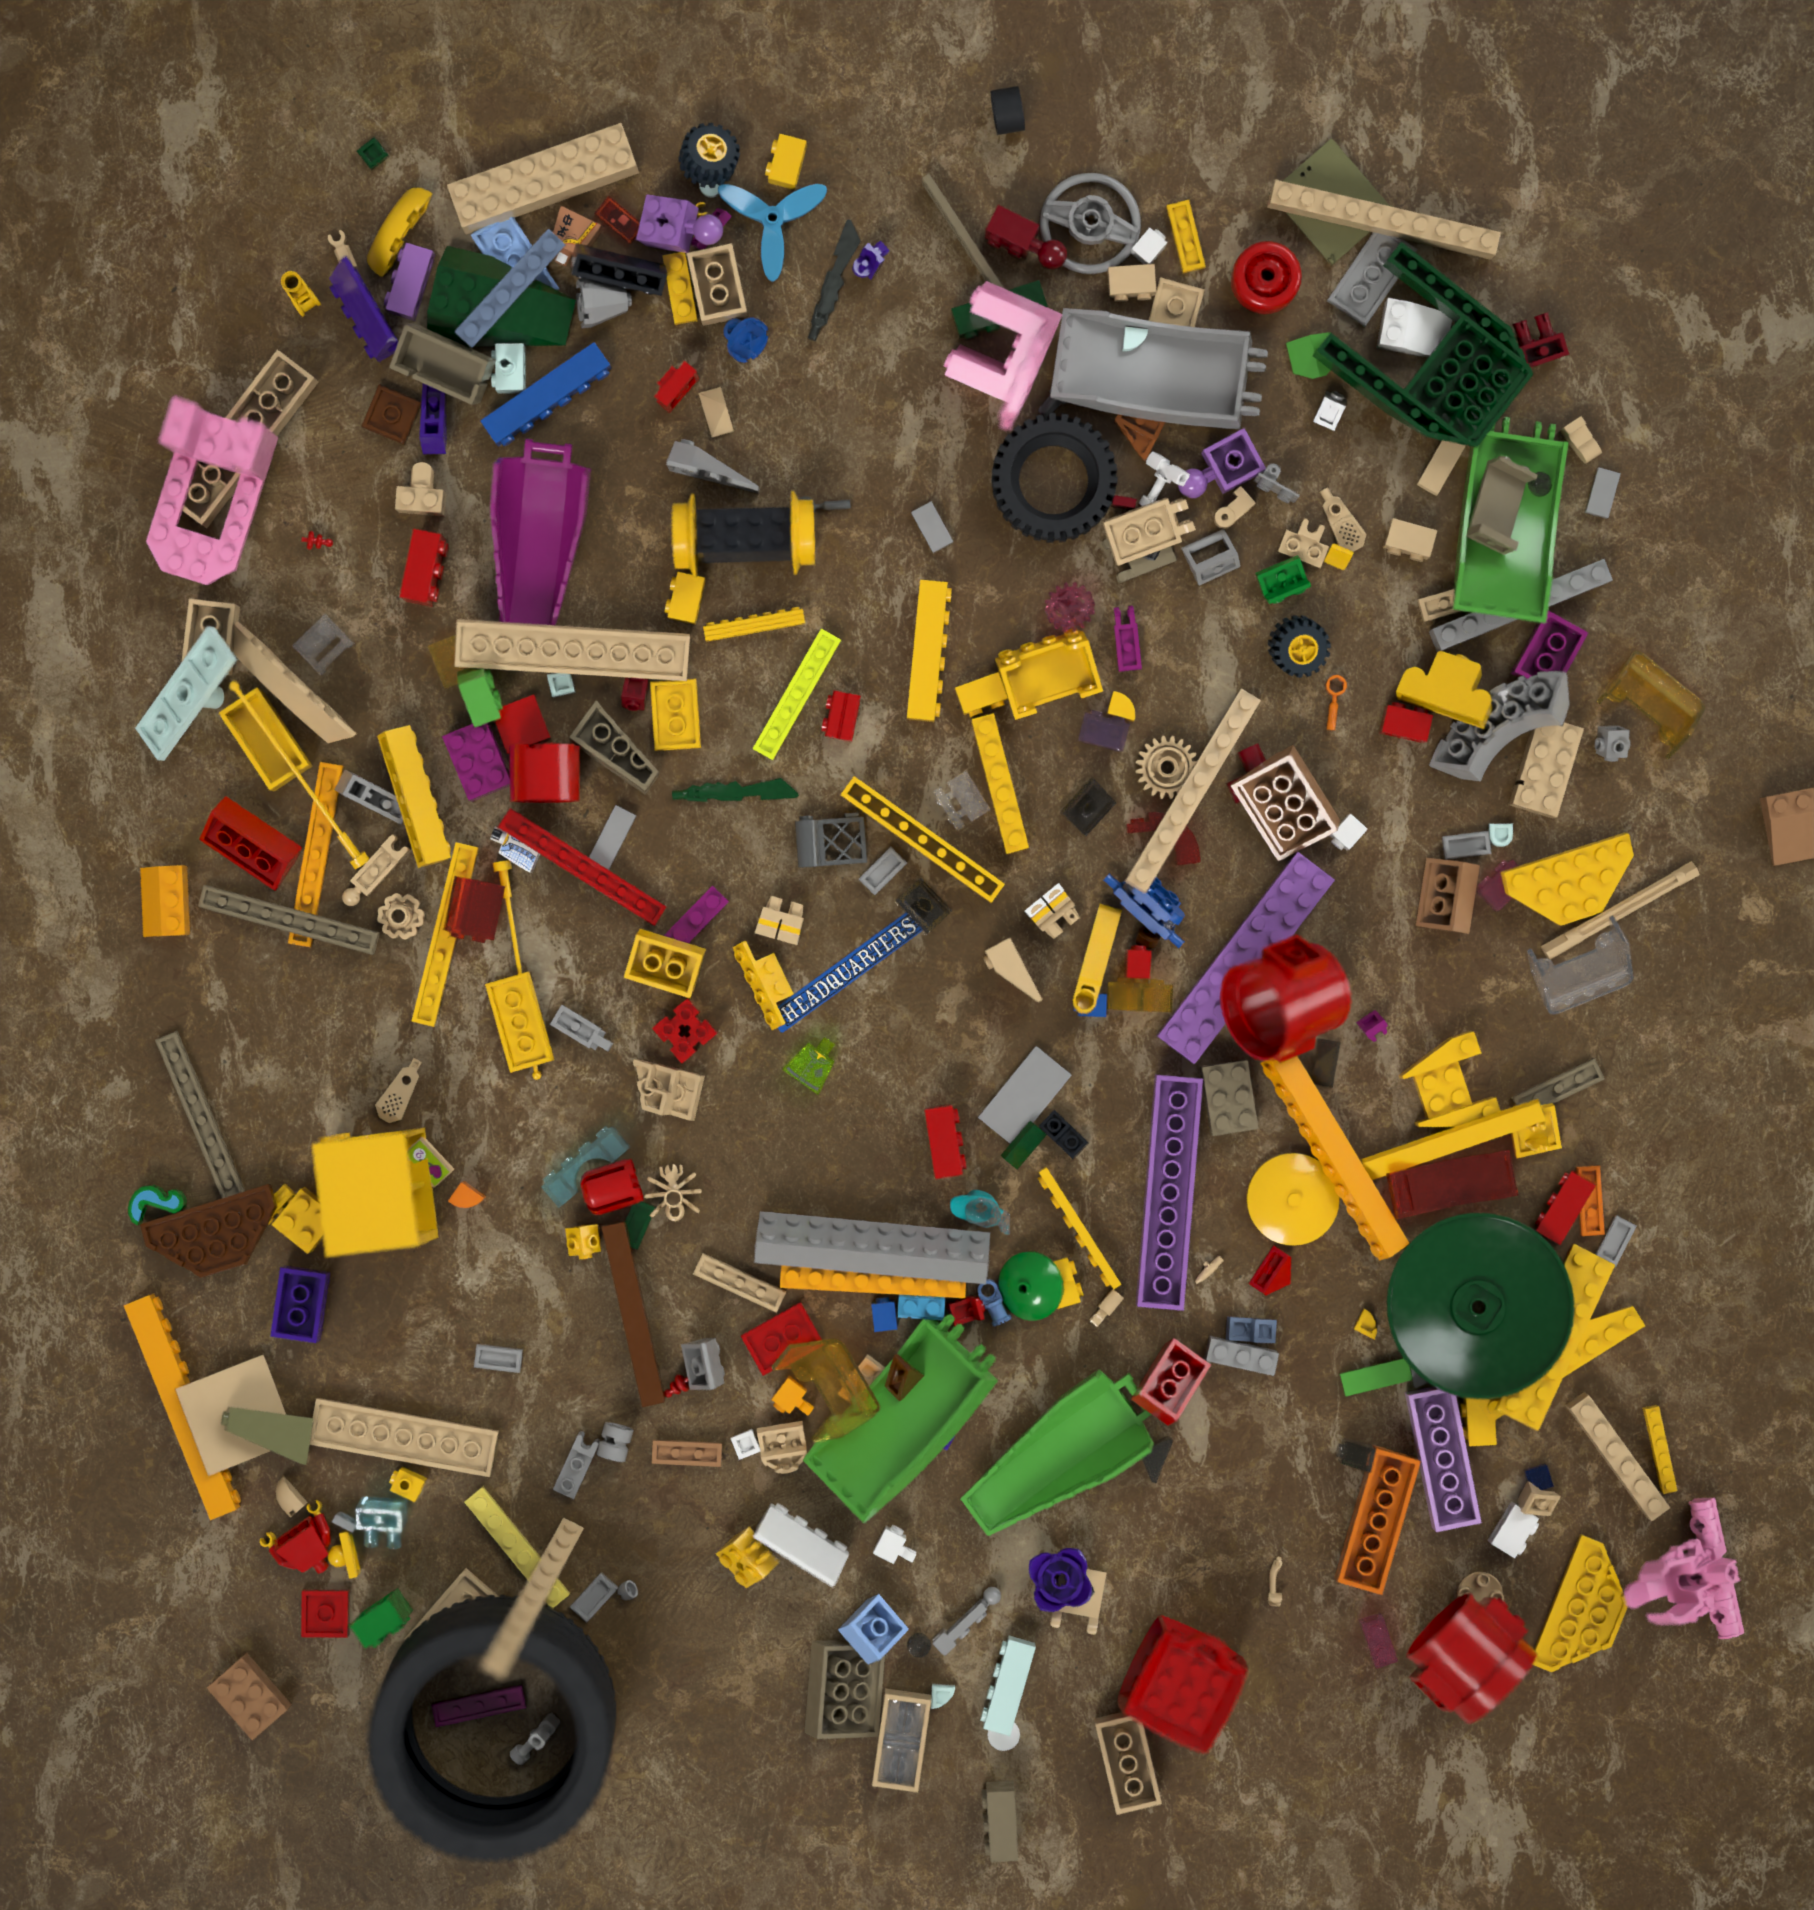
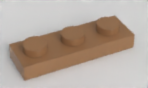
M653 1439L652 1464L721 1467L722 1443Z

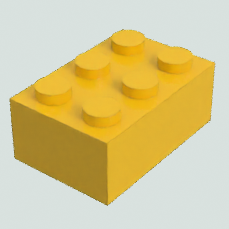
M639 929L624 978L691 998L706 949Z

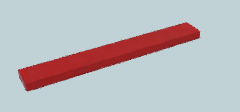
M509 808L498 825L499 829L653 926L656 925L666 909V906L515 810Z

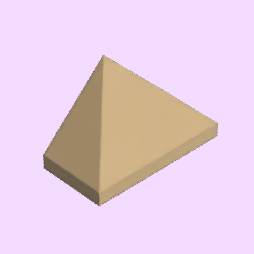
M721 387L699 393L711 437L714 438L734 432Z

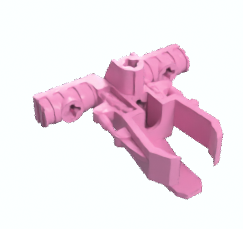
M1715 1497L1693 1499L1689 1501L1691 1516L1693 1517L1690 1520V1528L1696 1534V1539H1689L1680 1546H1671L1670 1551L1659 1560L1646 1562L1639 1574V1579L1627 1585L1624 1590L1626 1605L1630 1608H1637L1651 1600L1667 1596L1668 1602L1676 1603V1605L1665 1614H1646L1649 1621L1658 1625L1696 1622L1699 1616H1704L1710 1612V1619L1716 1625L1719 1639L1737 1637L1744 1634L1734 1583L1740 1581L1735 1565L1737 1562L1734 1559L1722 1558L1727 1550ZM1683 1549L1688 1550V1552L1683 1554Z

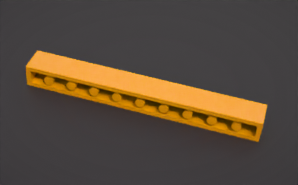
M1298 1056L1281 1063L1275 1059L1262 1061L1261 1065L1264 1074L1273 1083L1276 1094L1285 1103L1288 1114L1297 1123L1300 1134L1306 1138L1311 1147L1312 1154L1318 1158L1323 1167L1324 1174L1330 1178L1335 1187L1336 1194L1342 1198L1348 1214L1354 1218L1360 1234L1369 1243L1372 1254L1380 1261L1392 1257L1410 1244Z
M153 1293L124 1305L209 1519L212 1520L237 1510L240 1507L241 1498L236 1489L233 1490L230 1482L232 1481V1476L229 1469L227 1468L210 1476L207 1475L175 1391L176 1388L190 1383L187 1376L189 1369L186 1362L180 1359L178 1354L181 1352L178 1342L172 1339L170 1334L172 1327L167 1318L164 1319L161 1312L163 1305L160 1298L155 1297Z

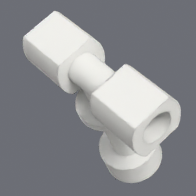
M1151 452L1146 464L1156 470L1154 475L1158 478L1149 495H1143L1139 504L1144 506L1155 502L1166 482L1171 483L1173 481L1178 485L1184 486L1190 474L1178 466L1170 465V461L1162 455Z
M553 1713L548 1714L539 1727L530 1732V1738L524 1745L518 1744L510 1751L511 1759L516 1764L523 1765L530 1758L529 1752L533 1748L536 1750L541 1749L549 1740L550 1735L558 1728L561 1721Z

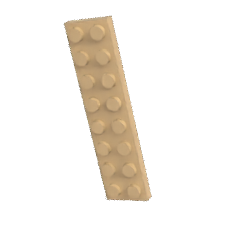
M316 1398L309 1445L485 1477L491 1476L499 1434L498 1430Z

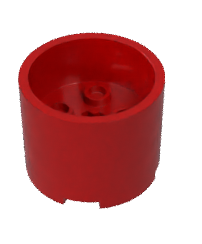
M516 744L509 746L510 802H580L579 746H574V744Z

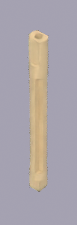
M1691 861L1676 869L1668 876L1578 927H1574L1542 945L1543 953L1551 960L1581 943L1589 936L1672 889L1699 876L1697 867Z

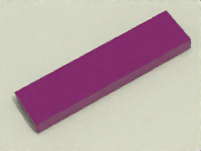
M522 1684L431 1704L436 1727L527 1708Z

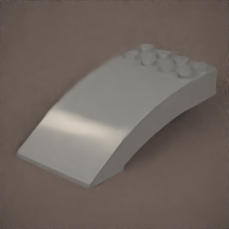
M1063 308L1050 397L1104 412L1135 418L1193 426L1240 429L1242 415L1258 416L1260 413V409L1256 407L1243 406L1244 402H1261L1262 398L1260 394L1245 392L1248 371L1264 372L1266 369L1264 363L1250 362V357L1266 358L1268 351L1251 348L1252 338L1250 332L1179 326L1111 314L1109 311ZM1125 327L1148 329L1147 336L1140 346L1131 351H1122Z

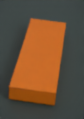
M1600 1166L1576 1167L1578 1174L1596 1184L1579 1213L1580 1236L1605 1235Z

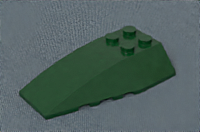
M447 246L435 275L427 310V329L459 344L469 346L455 331L513 267L489 255ZM534 279L473 347H495V344L522 343L524 346H566L576 300Z

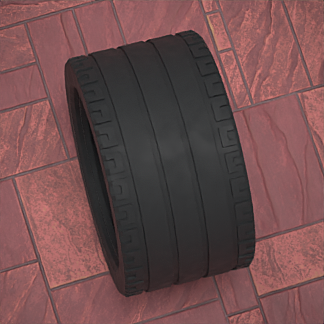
M489 1595V1597L478 1596L474 1600L470 1598L465 1599L463 1602L452 1604L450 1608H443L442 1611L433 1614L430 1620L422 1622L411 1633V1636L407 1637L397 1651L371 1711L368 1725L370 1731L367 1734V1754H370L368 1762L372 1770L371 1775L376 1780L375 1787L381 1794L382 1802H386V1808L392 1812L394 1819L397 1822L400 1821L402 1828L410 1831L415 1839L419 1838L422 1840V1844L434 1847L433 1850L437 1852L439 1850L443 1851L444 1855L447 1856L449 1854L457 1856V1859L460 1860L462 1858H467L471 1862L482 1860V1863H487L488 1860H493V1863L506 1859L507 1861H512L515 1857L521 1859L524 1858V1855H533L537 1853V1850H544L548 1848V1845L555 1844L561 1836L565 1837L573 1827L575 1828L578 1825L579 1819H583L586 1816V1813L594 1804V1798L597 1799L608 1771L616 1726V1700H614L615 1689L612 1677H609L608 1666H606L602 1654L599 1655V1649L593 1644L589 1635H585L583 1629L574 1624L572 1619L565 1618V1614L553 1610V1607L549 1605L548 1607L542 1605L514 1658L530 1663L548 1675L559 1686L572 1708L577 1725L578 1744L565 1766L553 1778L533 1790L513 1796L489 1797L465 1791L448 1782L431 1766L420 1749L413 1727L412 1710L414 1695L428 1678L444 1666L465 1657L488 1654L516 1605L519 1596L507 1597L506 1595H500V1597H495V1595Z

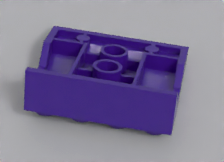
M344 256L329 278L333 284L329 288L335 298L340 297L344 303L341 309L347 319L352 317L356 325L352 326L359 339L363 337L367 345L364 348L369 357H375L380 362L395 353L398 340L358 270L354 269L348 257Z

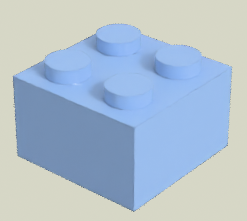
M878 1594L867 1599L838 1630L867 1664H871L880 1660L909 1628Z

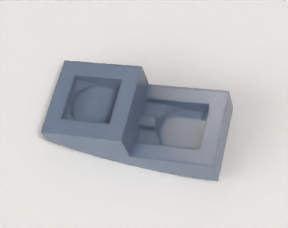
M1227 1316L1226 1340L1275 1343L1277 1320Z

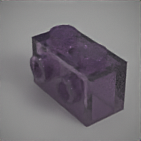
M1090 710V713L1085 712L1077 741L1123 752L1130 724L1125 723L1126 719L1118 716H1113L1112 719L1103 717L1104 713Z

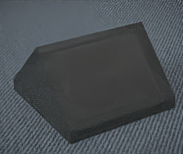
M1091 778L1059 813L1086 837L1113 808L1116 801L1094 778Z
M922 878L917 880L895 900V903L925 935L952 912Z

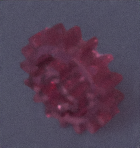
M1067 582L1064 583L1063 589L1056 586L1057 592L1049 593L1051 600H1045L1047 606L1045 613L1048 616L1049 622L1053 623L1056 629L1062 626L1064 632L1068 630V627H1071L1072 631L1075 632L1078 625L1083 629V622H1091L1089 615L1095 614L1093 608L1095 602L1092 599L1091 592L1087 591L1084 585L1078 588L1076 582L1073 583L1072 587H1069ZM1078 597L1082 598L1085 603H1082L1081 600H1078ZM1055 611H1058V614H1061L1062 618L1059 617Z

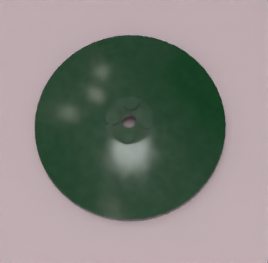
M1490 1213L1456 1215L1439 1221L1420 1233L1399 1257L1390 1277L1386 1300L1387 1319L1392 1338L1398 1351L1411 1369L1430 1385L1454 1396L1476 1400L1496 1399L1513 1395L1539 1381L1553 1368L1561 1357L1569 1341L1574 1323L1575 1307L1572 1284L1557 1252L1540 1234L1530 1227L1514 1219ZM1475 1301H1481L1485 1305V1310L1482 1314H1477L1472 1310V1304Z

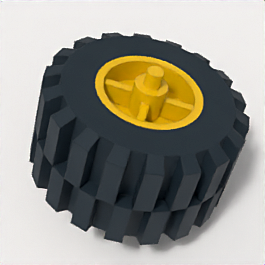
M701 123L698 125V128L694 126L691 128L690 133L687 132L679 152L678 162H680L679 167L681 171H685L684 176L687 179L689 177L692 179L691 183L696 184L698 182L700 187L703 188L706 185H709L710 188H715L716 184L720 186L725 181L728 182L740 156V153H738L740 150L739 144H736L737 139L735 136H730V130H723V126L719 124L716 127L713 126V123H708L707 126Z
M1292 615L1291 620L1287 617L1282 619L1283 624L1277 623L1275 625L1276 631L1271 630L1270 633L1272 640H1268V645L1271 647V649H1268V652L1272 656V661L1290 676L1295 675L1302 678L1303 674L1308 677L1312 676V671L1319 672L1320 669L1318 667L1321 664L1325 666L1327 662L1324 659L1330 656V652L1327 650V648H1331V643L1327 640L1329 639L1328 634L1318 623L1303 615L1300 618L1297 615Z

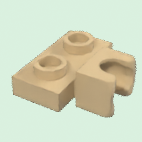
M1303 518L1297 533L1286 529L1278 552L1291 557L1298 555L1301 561L1321 568L1329 546L1319 542L1325 526L1320 524L1316 531L1309 532L1307 530L1309 521Z

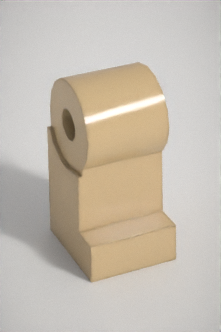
M1580 416L1562 428L1560 432L1569 442L1580 460L1587 464L1602 454V451L1585 425L1586 422Z
M1241 486L1233 492L1236 499L1227 507L1220 508L1215 513L1214 523L1217 527L1221 529L1231 527L1256 504Z

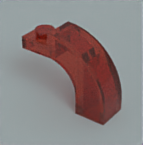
M1148 812V822H1144V818L1130 819L1131 824L1125 825L1126 834L1155 832L1165 813ZM1186 826L1174 845L1176 866L1201 862L1197 840L1192 831Z

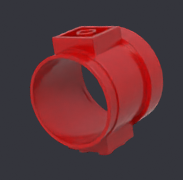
M1296 934L1262 948L1261 958H1254L1230 968L1221 983L1220 1003L1229 1032L1236 1043L1247 1054L1261 1061L1275 1059L1281 1063L1314 1049L1317 1036L1340 1027L1348 1018L1351 1007V994L1348 980L1337 959L1324 947L1315 943H1309Z
M1465 1592L1437 1614L1419 1633L1406 1652V1657L1412 1660L1417 1667L1409 1678L1441 1711H1454L1466 1724L1477 1721L1500 1703L1523 1679L1537 1658V1652L1522 1638L1528 1632L1524 1627L1525 1622L1518 1615L1515 1614L1513 1616L1507 1610L1509 1606L1501 1598L1484 1597L1478 1602L1471 1592Z

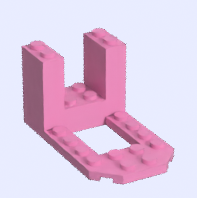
M986 281L982 287L978 285L970 300V303L973 304L971 312L1019 332L1012 346L1016 350L1011 351L1004 364L960 344L956 350L952 349L945 361L944 367L947 368L945 375L1005 401L1006 404L999 418L1003 419L1000 426L1009 430L1028 398L1063 314Z
M173 397L159 442L174 452L146 540L161 571L209 585L217 579L237 570L278 441V437L267 427L242 418L239 423L207 413L195 403ZM198 461L240 474L220 540L177 527Z

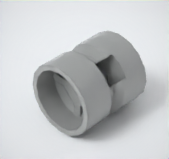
M605 1422L601 1434L604 1440L599 1442L596 1454L605 1459L625 1462L629 1450L626 1444L631 1442L634 1430L624 1425Z

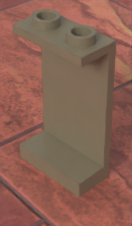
M1498 456L1487 461L1466 537L1503 555L1516 551L1519 542L1512 539L1511 534L1524 488L1527 482L1536 480L1538 475L1531 472L1526 466L1511 462V459L1506 456Z

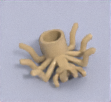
M673 1164L672 1171L669 1169V1165L665 1167L666 1175L663 1174V1168H659L660 1175L669 1182L668 1186L648 1177L647 1180L667 1190V1192L645 1194V1198L664 1197V1201L650 1216L654 1217L667 1205L665 1213L668 1219L679 1221L685 1212L682 1203L696 1213H699L700 1210L684 1199L683 1195L698 1194L702 1190H679L693 1179L696 1174L692 1173L677 1185L676 1181L683 1174V1166H679L680 1172L677 1174L678 1169Z

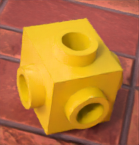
M597 1224L565 1228L569 1256L578 1255L579 1259H587L593 1257L592 1253L601 1252Z

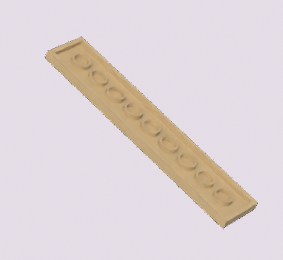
M457 619L455 667L687 681L690 634Z

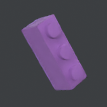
M406 243L405 248L400 249L398 255L400 264L398 270H394L391 277L392 290L387 292L384 300L388 313L413 321L416 320L436 256L432 250Z

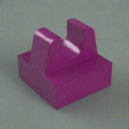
M1376 1010L1356 1022L1360 1030L1373 1042L1376 1041L1374 1035L1380 1031L1384 1035L1387 1034L1386 1027L1388 1025Z

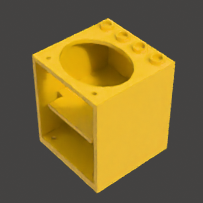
M425 1128L350 1137V1132L319 1138V1143L312 1144L326 1257L418 1246L439 1238L428 1158L417 1163L409 1161L408 1149L421 1137L426 1140Z

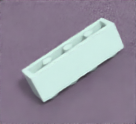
M1009 1635L1007 1642L1002 1641L999 1654L1003 1655L1001 1663H996L993 1676L996 1677L994 1686H989L986 1699H990L988 1708L983 1707L980 1721H983V1729L1007 1736L1011 1735L1035 1652V1643Z

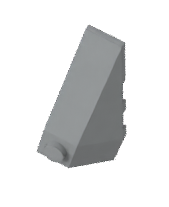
M681 439V442H674L666 464L669 471L759 494V486L699 447L694 446V442Z

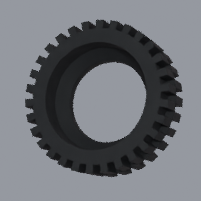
M1049 413L1047 417H1043V414L1038 415L1036 419H1028L1024 421L1023 425L1016 426L1013 432L1005 437L1003 444L998 449L992 469L991 485L993 487V497L996 499L998 510L1003 513V518L1012 524L1011 527L1015 530L1019 529L1022 531V535L1026 537L1029 535L1034 537V540L1040 541L1042 539L1046 540L1047 543H1053V541H1059V543L1066 542L1070 538L1072 540L1076 539L1079 535H1085L1092 527H1095L1105 516L1112 503L1118 479L1116 477L1117 464L1114 463L1115 456L1113 451L1110 452L1107 440L1104 441L1101 438L1102 434L1098 430L1095 432L1092 429V425L1088 422L1086 424L1080 422L1081 419L1078 417L1071 419L1068 418L1067 414L1056 416V413ZM1048 446H1059L1074 452L1082 460L1088 475V486L1083 499L1073 509L1060 514H1047L1033 508L1024 498L1019 484V475L1025 460L1033 452Z

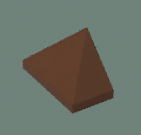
M896 1354L893 1357L885 1387L898 1401H901L924 1375L900 1355Z

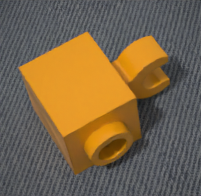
M791 1376L786 1378L771 1399L774 1402L773 1406L781 1413L786 1411L790 1414L796 1406L809 1416L814 1409L813 1405L802 1398L807 1389Z

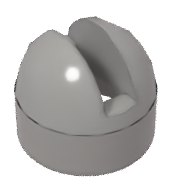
M628 1580L618 1587L617 1593L621 1595L622 1600L627 1601L637 1597L638 1589L633 1581Z

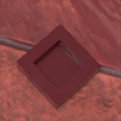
M1114 495L1111 507L1134 510L1137 499Z

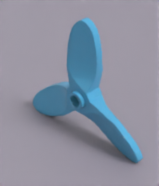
M722 184L718 187V193L726 204L740 214L762 223L764 230L761 242V259L765 276L771 282L778 279L783 266L784 240L781 229L783 223L800 218L820 204L827 193L826 186L822 184L806 186L791 193L776 206H768L757 196L734 185ZM774 216L776 220L772 222L769 220V217Z

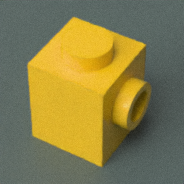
M402 1467L399 1472L396 1470L393 1472L389 1481L392 1484L390 1491L416 1502L427 1478Z

